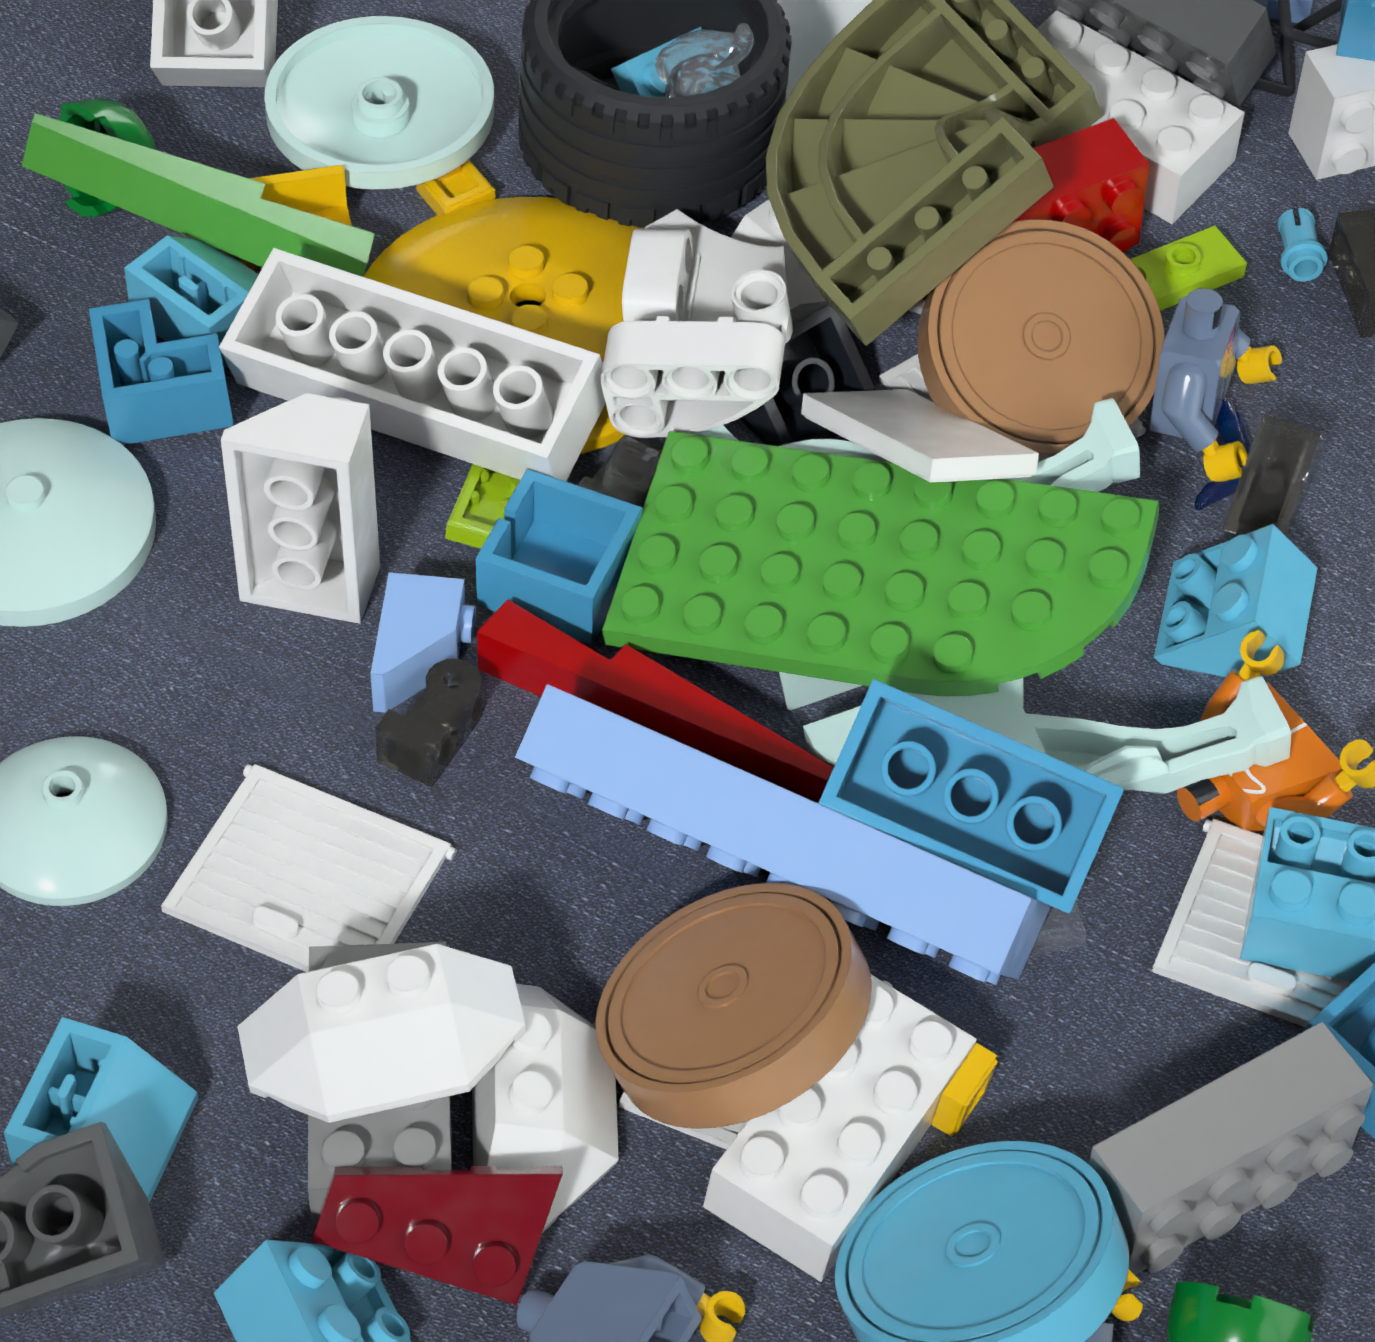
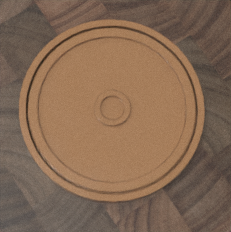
M1025 220L1009 224L929 292L921 312L917 346L923 380L935 405L982 425L1039 453L1038 462L1056 455L1084 436L1091 423L1093 404L1095 402L1113 398L1128 426L1140 416L1155 392L1160 353L1165 335L1162 316L1149 284L1133 262L1117 247L1099 235L1079 226L1052 220Z
M780 883L751 884L723 890L697 900L661 921L648 931L622 958L607 981L597 1008L595 1025L598 1047L628 1098L641 1112L652 1119L664 1124L692 1129L716 1128L742 1123L765 1115L791 1102L819 1082L842 1059L858 1036L867 1016L872 992L871 972L867 960L842 914L830 901L818 893L800 886Z

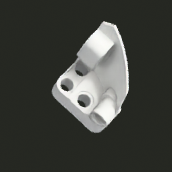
M678 209L647 225L645 229H635L631 238L623 284L622 312L624 322L614 325L608 332L601 372V386L609 419L613 427L623 434L638 438L667 437L669 431L692 434L737 420L756 410L774 397L779 390L785 344L790 340L793 333L784 246H759L730 238L699 224Z

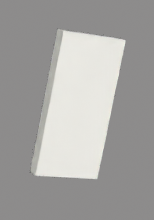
M907 389L803 393L801 414L805 418L930 483L1032 477V475L1037 473L1039 453L971 420L944 410L935 405L934 402Z

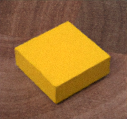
M469 159L441 177L416 185L417 192L437 215L447 214L477 202L495 199V189Z
M976 1043L942 1092L931 1125L951 1137L954 1133L958 1134L989 1087L998 1063L995 1053Z

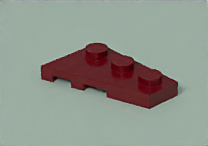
M422 1166L335 1167L313 1231L312 1242L517 1305L560 1184L563 1169L562 1166H536V1170H497V1166H471L470 1170H424Z

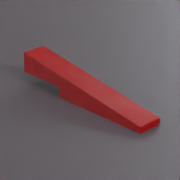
M507 600L477 631L479 671L542 697L548 684L819 803L834 769L832 766L627 644L609 660L510 600Z

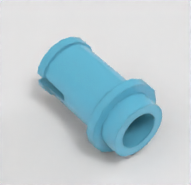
M1298 208L1301 225L1296 226L1293 210L1290 209L1280 216L1277 224L1284 247L1280 259L1283 271L1292 279L1300 282L1311 281L1322 273L1327 263V253L1325 247L1318 242L1313 213L1307 209Z

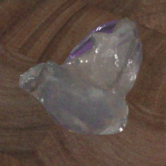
M741 23L737 26L735 32L702 29L682 34L675 41L664 47L656 57L655 67L658 76L666 84L665 97L676 98L706 93L728 85L739 78L741 75L737 64L749 55L754 45V36L750 26L747 23Z

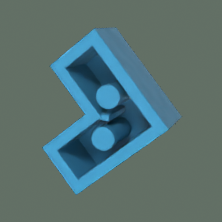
M149 299L89 309L102 398L111 438L122 445L234 426L217 333L158 343Z

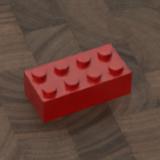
M1114 118L1033 148L1042 157L1054 187L1013 222L1025 220L1065 222L1099 235L1117 247L1121 252H1125L1130 247L1139 244L1149 163ZM928 294L922 298L924 301H926Z

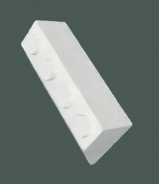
M304 393L225 429L221 437L239 599L243 602L361 624L380 569L369 404L354 402L342 397H326Z

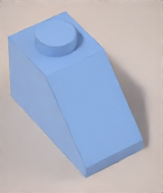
M389 572L370 673L373 712L386 713L426 688L427 676L429 677V672L436 665L442 666V677L458 668L461 644L473 642L476 622V606L465 605L464 579ZM436 667L438 669V675L436 679L433 680V683L439 680V667Z

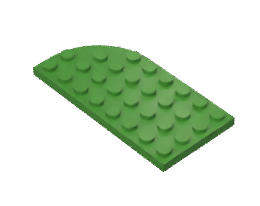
M669 431L642 510V518L636 528L602 629L605 645L623 647L627 644L636 650L870 686L872 680L875 679L900 691L915 694L971 696L998 692V684L1018 680L1038 673L1042 679L1065 668L1084 656V647L1099 636L1109 625L1114 628L1118 624L1140 588L1159 518V501L1010 479L930 483L891 462Z

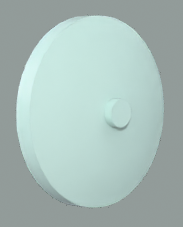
M359 17L319 28L305 35L285 50L272 67L265 86L264 100L267 127L274 143L283 155L302 170L343 165L346 186L360 189L403 188L428 182L451 172L465 163L482 146L490 132L494 118L493 80L488 66L479 53L465 40L442 27L404 17Z
M33 418L0 423V625L18 627L41 626L58 623L90 612L121 592L138 574L151 551L156 530V513L148 477L141 464L129 450L115 439L97 429L58 419Z

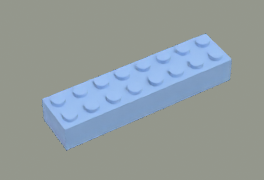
M548 684L515 758L534 766L529 778L541 784L581 799L584 798L586 791L589 790L592 792L588 804L601 811L641 825L644 816L651 818L647 831L680 846H687L696 851H699L702 842L711 845L706 855L708 859L754 877L758 876L762 868L770 872L766 883L790 884L812 890L819 895L831 899L830 902L842 914L844 920L876 931L881 921L892 926L887 939L923 955L927 954L936 958L940 948L950 952L953 956L948 965L949 967L985 983L989 982L997 985L1001 975L1019 980L1051 907Z

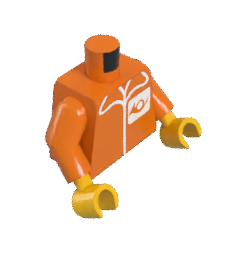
M1259 630L1250 632L1245 636L1240 646L1241 657L1245 661L1244 665L1239 671L1231 669L1209 699L1199 721L1224 714L1236 699L1243 681L1260 675L1269 676L1278 672L1284 664V652L1281 647L1276 645L1265 660L1254 661V654L1262 646L1266 636ZM1266 682L1291 731L1290 758L1267 767L1254 764L1245 771L1200 780L1177 790L1178 803L1185 815L1194 822H1198L1219 810L1233 826L1253 833L1265 829L1269 807L1328 818L1352 798L1351 789L1356 785L1362 788L1375 787V760L1370 762L1365 768L1357 770L1359 763L1372 754L1373 748L1365 740H1354L1343 748L1339 760L1272 685Z

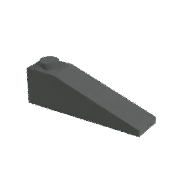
M98 1122L36 1144L15 1160L17 1163L15 1166L0 1176V1318L101 1289L166 1266L147 1196L106 1123Z

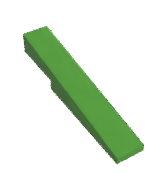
M37 113L34 114L22 167L262 268L273 248L358 276L363 277L375 233L261 199L265 183Z

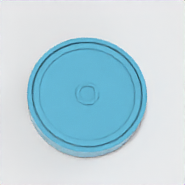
M1027 1141L990 1142L958 1149L931 1159L905 1173L876 1195L845 1235L836 1260L835 1288L838 1300L858 1342H1085L1103 1324L1122 1293L1129 1268V1248L1126 1235L1106 1185L1098 1173L1084 1160L1066 1150L1042 1143Z

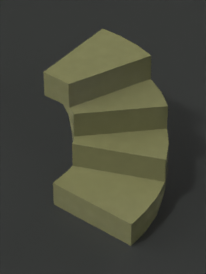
M873 0L832 39L799 78L780 110L766 154L767 195L783 237L797 260L829 306L867 346L1054 187L1042 157L1033 148L1088 128L1103 115L1092 86L1009 0Z

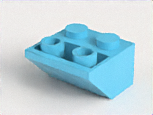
M170 235L165 236L124 267L128 300L132 302L149 299L156 335L168 342L217 333L219 346L259 275L227 252L197 240ZM221 353L223 368L225 369L228 365Z
M1274 524L1245 535L1236 536L1232 540L1197 553L1188 554L1179 560L1173 561L1154 658L1162 665L1226 677L1231 669L1239 671L1245 663L1240 653V646L1244 637L1250 632L1259 630L1262 631L1266 638L1262 646L1256 650L1254 661L1265 660L1269 657L1272 649L1279 645L1284 652V664L1278 672L1300 665L1318 567Z
M1269 807L1248 907L1240 959L1354 982L1374 964L1375 828Z
M62 1017L4 1131L12 1167L17 1164L15 1160L36 1144L98 1122H104L108 1126L150 1203L198 1101V1093L127 1036Z
M265 1240L213 1292L236 1342H412L409 1327L405 1320L397 1313L381 1281V1272L376 1262L322 1244Z

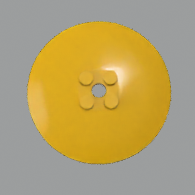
M511 197L476 202L447 214H439L415 226L389 245L372 263L364 277L600 354L603 363L609 330L614 325L624 322L622 293L632 234L635 229L645 228L620 225L618 221L612 219L605 220L596 217V214L590 212L583 213L576 210L575 207L566 205L558 200V198ZM525 300L541 303L539 306L523 305L520 307L515 304ZM606 403L580 454L609 446L628 436L613 427L609 419Z

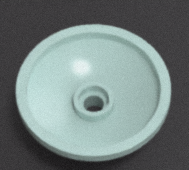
M83 736L58 737L37 742L18 750L0 762V888L29 902L51 906H71L106 898L138 879L155 860L167 831L168 815L165 795L160 781L153 770L139 756L118 744ZM61 793H71L66 797H56V795Z

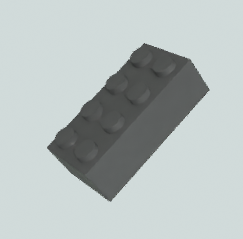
M1051 0V8L1054 12L1058 10L1078 22L1081 20L1097 28L1098 33L1126 48L1129 46L1146 55L1144 58L1172 73L1176 72L1191 80L1192 84L1221 100L1225 99L1237 107H1240L1276 53L1267 8L1253 0Z

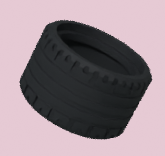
M530 0V4L526 6L522 26L518 135L523 159L526 165L531 168L532 175L543 184V187L549 193L555 195L558 200L566 205L575 207L578 211L583 213L590 212L596 214V217L605 220L612 219L618 221L620 225L645 228L647 225L676 209L700 224L719 218L738 209L740 205L746 204L766 184V154L777 116L786 102L792 41L790 25L785 18L783 8L776 0ZM701 27L727 85L706 93L675 98L645 97L614 90L597 82L607 78H614L611 68Z

